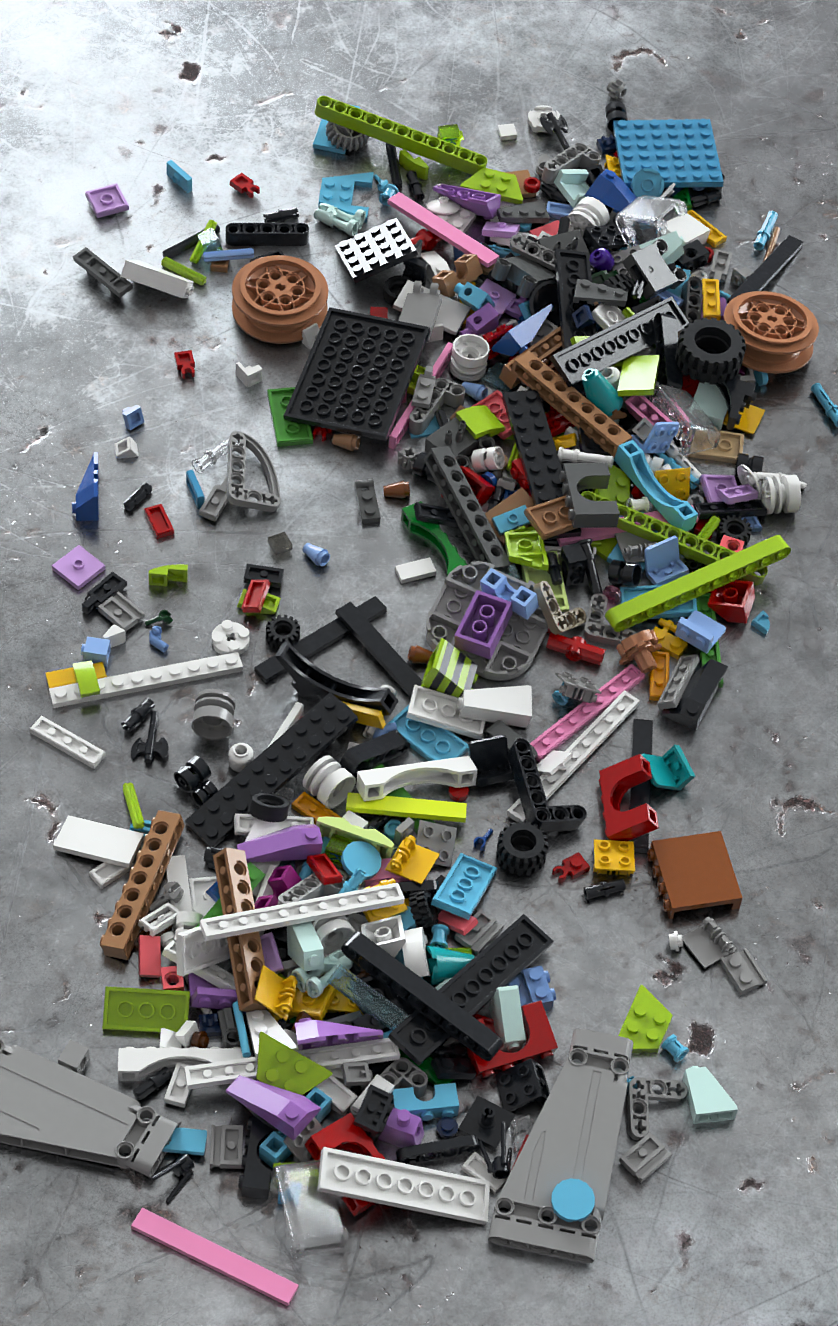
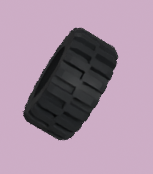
M702 318L701 320L697 319L688 323L680 332L675 352L677 365L680 369H683L682 372L686 376L689 375L692 380H699V383L703 384L705 382L709 384L718 382L721 384L725 380L733 379L741 369L746 350L745 340L741 336L738 329L735 330L732 324H727L724 320H716L717 318ZM700 348H711L721 354H710Z

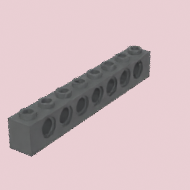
M450 447L431 448L424 461L476 561L494 564V569L506 573L511 567V563Z

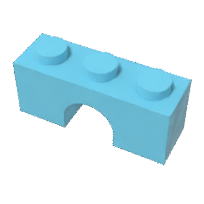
M456 1083L434 1085L433 1099L429 1101L417 1099L413 1087L394 1089L391 1093L394 1095L391 1101L394 1104L393 1108L406 1109L411 1114L422 1118L423 1121H429L433 1118H452L458 1116L459 1100Z

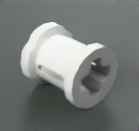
M646 496L641 499H627L626 506L639 512L643 511L644 513H647L650 509L649 500Z

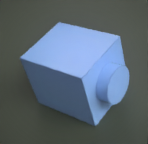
M87 637L86 644H82L81 655H84V662L92 660V663L103 662V665L107 667L111 652L110 640Z

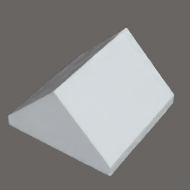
M401 915L360 925L363 935L394 958L406 943Z

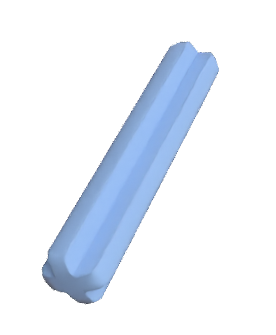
M253 248L203 252L204 262L254 258Z

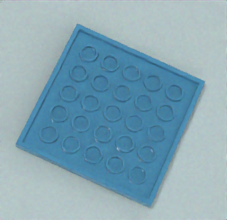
M710 119L613 120L612 126L621 176L629 188H631L633 176L644 168L657 170L664 179V188H668L672 183L676 184L674 188L723 187L724 181Z

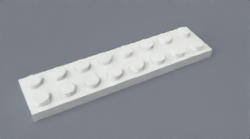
M323 1147L321 1150L317 1191L482 1225L488 1222L490 1181Z

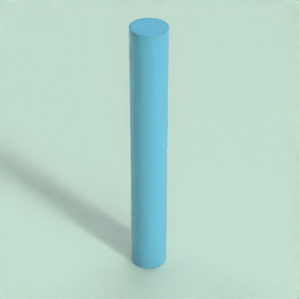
M234 1002L232 1006L243 1057L247 1058L251 1056L243 1013L239 1011L238 1002Z

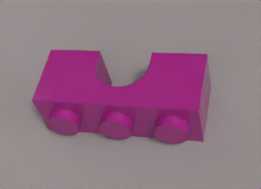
M291 865L275 867L267 881L273 890V895L258 897L254 904L255 909L276 906L279 895L302 881Z

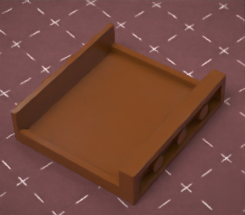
M721 831L654 840L651 842L650 849L647 851L648 859L653 863V875L659 882L658 892L660 895H663V908L665 912H668L670 919H673L674 912L717 905L730 904L732 910L740 909L743 897Z

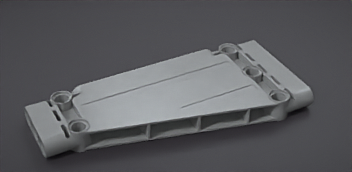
M574 1029L569 1056L495 1202L488 1235L490 1242L582 1263L594 1262L627 1091V1077L634 1044L632 1040L587 1029ZM574 1059H578V1060H580L582 1063L577 1064V1063H574L573 1060H574ZM615 1068H621L624 1072H617ZM570 1178L579 1179L587 1183L593 1190L595 1206L591 1215L585 1220L566 1222L554 1213L551 1195L555 1186L563 1180ZM505 1207L509 1212L502 1213L499 1211V1208ZM548 1216L552 1221L545 1222L542 1220V1217ZM585 1226H593L595 1231H588L585 1229Z
M0 1039V1143L117 1166L123 1169L131 1168L148 1177L153 1176L167 1153L162 1152L167 1144L169 1145L175 1128H180V1124L156 1114L152 1107H141L140 1103L132 1097L20 1046L12 1045L10 1047L5 1045L3 1040ZM145 1118L151 1119L150 1121L146 1122L142 1121ZM123 1153H128V1154H130L129 1156H126V1157L121 1156V1154H123Z

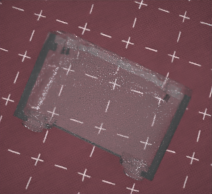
M642 195L634 199L617 214L616 224L627 244V248H631L665 234L667 229L666 221L678 216H684L687 213V207L679 199Z
M662 384L656 385L654 395H649L648 400L672 422L680 424L675 438L680 440L681 447L678 448V452L681 456L717 448L721 437L720 431L700 408L691 394L686 390Z
M320 1160L275 1166L271 1173L273 1183L278 1184L276 1189L277 1193L280 1194L289 1230L288 1237L291 1240L292 1248H290L293 1260L342 1248L346 1244L345 1240L349 1239L346 1227H342L334 1194L317 1191Z

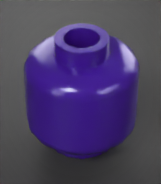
M599 248L592 252L590 264L596 272L606 270L608 273L612 270L615 261L607 249Z

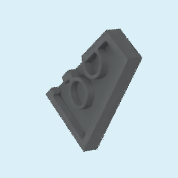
M543 200L498 208L496 214L499 222L549 223L550 220Z
M577 279L573 303H579V300L587 301V304L602 302L608 306L625 307L628 292L620 288L615 289L604 284L592 283L585 279Z

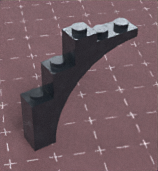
M700 348L710 354H721L711 348ZM739 373L729 381L725 380L721 384L715 383L725 398L728 408L726 429L733 431L735 424L739 425L742 415L739 413H743L745 408L749 409L750 403L755 402L757 392H754L756 384L740 380L741 374Z
M283 642L275 655L276 659L293 678L291 685L301 697L319 695L323 699L331 692L340 701L382 711L383 716L391 715L398 703V699L388 687H364L328 674L309 662L290 642Z

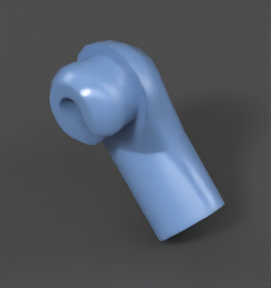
M153 626L149 632V642L164 653L169 645L161 640V627Z
M396 723L386 724L383 729L377 728L372 739L397 730Z

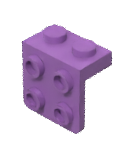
M194 973L187 974L190 1007L209 1009L233 1007L232 1004L237 1000L236 990L220 989Z

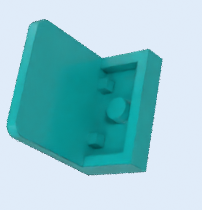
M679 745L672 746L663 756L642 754L650 762L652 775L650 781L656 787L681 791L696 777Z

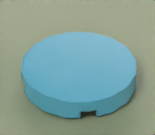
M644 168L633 176L631 190L638 200L652 202L662 195L664 179L657 170Z
M354 841L348 844L341 856L343 869L350 876L353 875L357 868H361L368 874L365 880L371 879L381 867L382 859L380 853L368 842Z
M570 1178L561 1181L555 1186L551 1195V1204L554 1213L560 1219L566 1222H580L591 1215L595 1206V1196L587 1183L579 1179Z

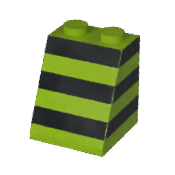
M441 638L429 658L421 687L457 698L461 697L464 690L473 689L471 687L475 684L478 674H476L478 665L448 641Z

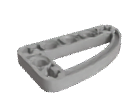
M233 431L229 436L227 449L226 497L228 502L237 506L275 512L280 505V488L270 457L253 437L240 431ZM246 447L254 453L261 463L267 477L270 493L245 488ZM236 451L240 453L241 456H235L232 452ZM232 465L240 467L241 470H235ZM232 479L238 480L240 484L233 483ZM249 497H255L258 502L251 501Z

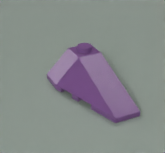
M442 183L433 187L435 192L448 197L451 201L476 215L483 216L484 219H493L497 216V209L500 208L501 194Z
M315 824L293 825L237 845V849L245 851L247 863L307 859V856L321 854L323 842L320 827Z
M303 1018L298 1020L299 1023H295L298 1050L383 1039V1030L320 1020L311 1021V1018Z
M241 1075L226 1089V1093L292 1140L297 1138L321 1110V1107L303 1095Z

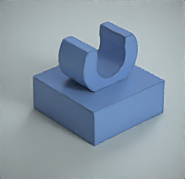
M135 405L132 408L127 407L122 410L127 429L132 430L145 422L140 406Z

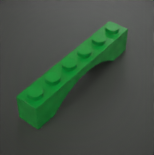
M415 503L402 508L401 521L410 533L427 540L440 552L446 564L447 576L456 567L467 565L466 561L459 556L457 548L450 543L448 535L445 532L443 533L439 524L416 520Z

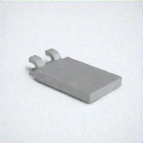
M415 281L413 293H407L399 321L430 327V334L426 341L429 342L442 303V298L439 296L440 290H438L439 284L431 283L430 293H423L424 289L421 288L422 281Z

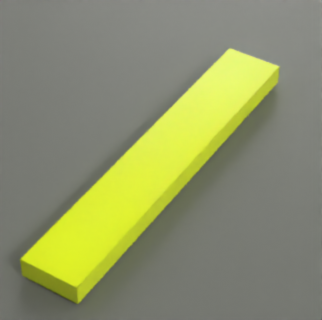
M347 793L346 812L350 810L355 813L466 822L467 803L394 796L363 801L359 793Z

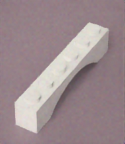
M469 756L364 770L357 772L356 788L363 801L383 799L392 791L413 784L433 783L455 788L475 786L478 769Z
M129 1046L119 1048L118 1081H141L163 1067H176L177 1062L193 1066L243 1059L245 1057L242 1055L241 1047L134 1048Z

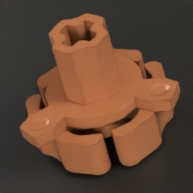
M654 630L640 631L621 641V644L616 646L621 657L620 665H625L635 660L641 673L644 674L651 672L657 667L651 652L658 651L662 645L661 643L657 644L658 638Z

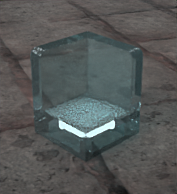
M213 228L197 234L205 252L223 250Z

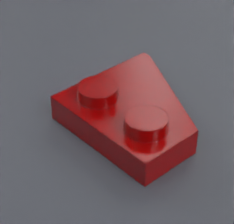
M550 406L549 412L545 413L552 438L565 432L569 426L575 427L552 406Z

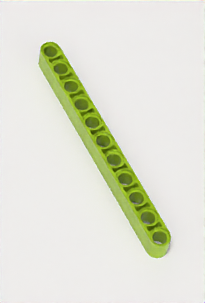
M320 96L317 99L315 115L319 118L401 149H406L409 152L474 175L482 168H486L488 160L482 154L333 98Z
M591 491L581 493L584 498L592 501H612ZM617 503L619 515H622L624 518L618 519L616 528L657 543L669 538L668 536H676L679 543V554L705 565H710L721 560L720 558L737 553ZM651 529L657 530L658 533L653 532ZM766 566L755 571L760 573L761 576L753 572L740 579L752 581L754 585H760L768 573V568Z
M775 535L609 609L605 614V618L615 632L623 631L778 562L790 554L791 548L780 535Z

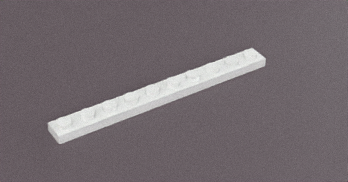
M239 652L100 678L97 679L100 688V694L81 698L77 683L49 688V694L53 708L241 672L243 671V665Z
M624 690L565 751L572 752L574 756L552 776L544 774L540 776L547 800L638 707L640 700ZM519 798L507 810V816L517 823L518 821L525 823L526 818Z
M393 883L201 919L199 925L205 941L400 905L404 904L405 898L399 884Z
M389 1038L298 1051V1053L328 1070L341 1068L343 1063L368 1062V1064L400 1059L399 1048ZM255 1057L186 1066L184 1071L187 1089L231 1084L239 1075L257 1080L258 1061Z

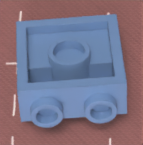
M542 966L524 969L521 974L507 985H518L521 1006L541 1000L544 1009L550 1010L556 1000L554 988L550 989L548 985L550 983L549 972L544 971Z

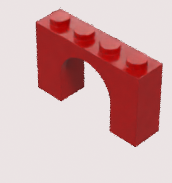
M638 754L599 771V785L602 790L601 801L604 806L603 817L606 822L605 834L609 840L629 841L659 829L657 812L647 803L628 811H620V803L624 794L633 786L652 779L650 762L641 754Z
M541 1000L521 1006L526 1041L523 1049L520 1051L507 1053L499 1050L490 1061H485L466 1047L470 1061L477 1073L476 1077L480 1075L483 1078L494 1075L496 1070L502 1069V1071L512 1068L515 1064L522 1063L532 1058L534 1060L537 1057L546 1059L554 1055L553 1052L556 1051L558 1046ZM483 1018L478 1019V1021L485 1025Z
M352 1113L313 1134L304 1144L316 1163L320 1161L323 1147L347 1150L380 1159H385V1157L378 1152L371 1137L366 1135L362 1128L353 1125L355 1118ZM344 1196L342 1198L354 1217L376 1204Z

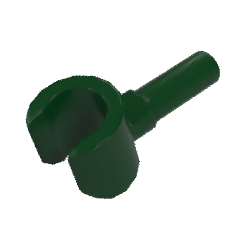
M162 610L156 618L145 621V625L148 626L160 621L170 624L173 619L170 617V612Z

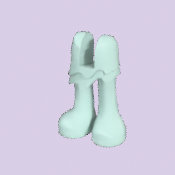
M321 203L313 216L316 220L332 228L335 226L346 232L349 236L354 237L363 226L366 212L359 209L354 215H350L333 205Z
M338 949L324 957V969L311 970L307 973L299 967L293 970L291 975L297 978V987L301 992L307 991L311 998H317L333 979H340L352 967L353 961Z

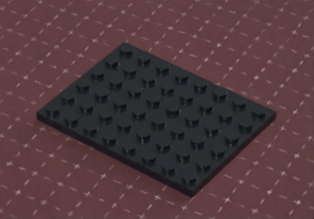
M329 307L284 413V420L387 441L430 334V327Z

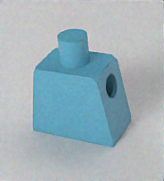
M467 282L465 285L458 283L454 288V292L458 294L462 303L471 307L470 309L475 312L488 302L493 308L495 306L488 293L470 282Z

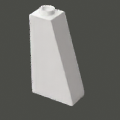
M125 260L120 276L180 298H189L194 289L193 281L139 260Z
M531 686L464 690L462 696L458 697L456 705L457 709H459V717L493 723L500 720L506 725L527 728L532 718Z

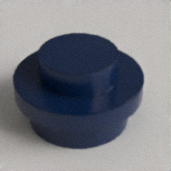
M443 1117L437 1123V1132L443 1138H451L458 1131V1123L451 1117Z

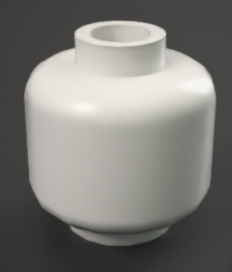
M607 367L600 373L618 390L621 376L620 371L615 367Z
M234 744L228 751V764L236 772L242 771L254 760V751L248 744Z

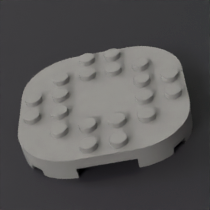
M474 561L469 565H460L448 574L438 597L428 612L426 620V639L433 651L441 638L455 647L454 635L476 591H482L480 580L491 568L494 569V564ZM498 571L507 577L508 583L514 589L518 590L522 585L533 591L536 583L530 580L526 583ZM540 606L528 620L512 611V616L491 659L459 648L457 649L478 665L476 674L495 681L510 680L520 676L530 667L549 627Z

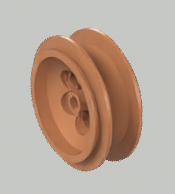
M286 255L261 257L246 264L236 274L232 284V314L238 326L245 333L258 340L277 344L298 342L303 340L302 330L314 323L318 324L319 329L321 328L328 309V284L323 274L314 265L305 260Z
M754 291L736 296L727 304L724 311V321L727 324H732L735 330L738 329L741 336L744 337L746 350L742 362L743 366L765 373H788L802 368L811 359L813 343L817 339L819 326L814 314L799 301L776 292Z

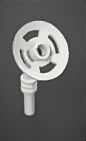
M739 465L737 468L741 484H749L753 488L757 487L758 496H760V479L763 480L764 476H770L771 478L778 476L781 481V477L786 475L780 472L778 474L752 472L745 465ZM799 481L801 489L805 490L807 483Z

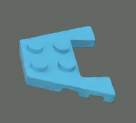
M374 172L322 178L318 206L321 203H327L350 215H354L359 209L366 212L364 222L367 223L369 207L353 206L352 199L354 186L372 188Z

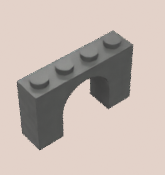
M564 463L563 470L559 473L560 482H563L562 493L566 495L565 506L569 508L568 519L572 521L573 528L617 527L620 514L617 501H592L584 498L579 493L585 489H608L610 479L608 464Z

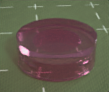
M606 586L602 593L607 597V603L610 604L618 603L622 596L621 591L615 586Z

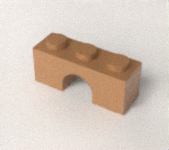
M464 254L454 261L456 273L455 271L442 270L431 278L433 283L439 284L438 290H440V294L452 298L455 296L454 288L458 283L465 285L467 282H473L478 279V276L483 271L477 254Z

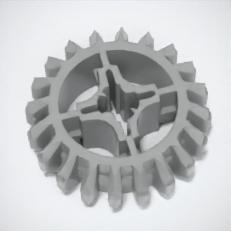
M330 121L326 125L328 141H331V145H336L337 149L342 147L343 151L345 149H348L349 152L352 149L357 151L358 148L362 149L363 146H366L369 136Z

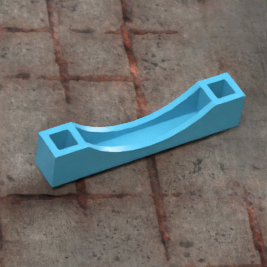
M634 440L619 445L614 461L672 526L684 531L693 529L698 517L696 510L688 501L674 497L661 486L652 473L644 452Z

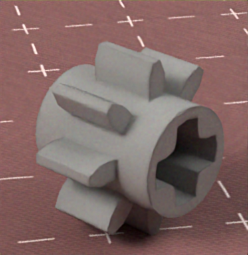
M618 78L616 81H610L607 86L608 95L615 100L623 98L627 92V88L624 87L626 83Z
M405 447L402 452H398V464H401L403 469H413L415 460L420 453H416L414 448Z

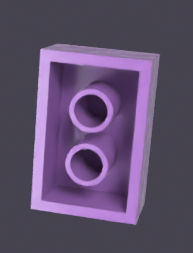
M477 590L454 635L455 647L491 659L512 616V602Z

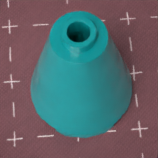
M587 369L582 375L586 398L608 417L612 416V412L615 409L617 411L621 409L623 405L622 396H618L617 390L597 369Z
M426 946L430 976L423 977V980L433 987L438 986L446 979L455 976L475 956L435 946Z

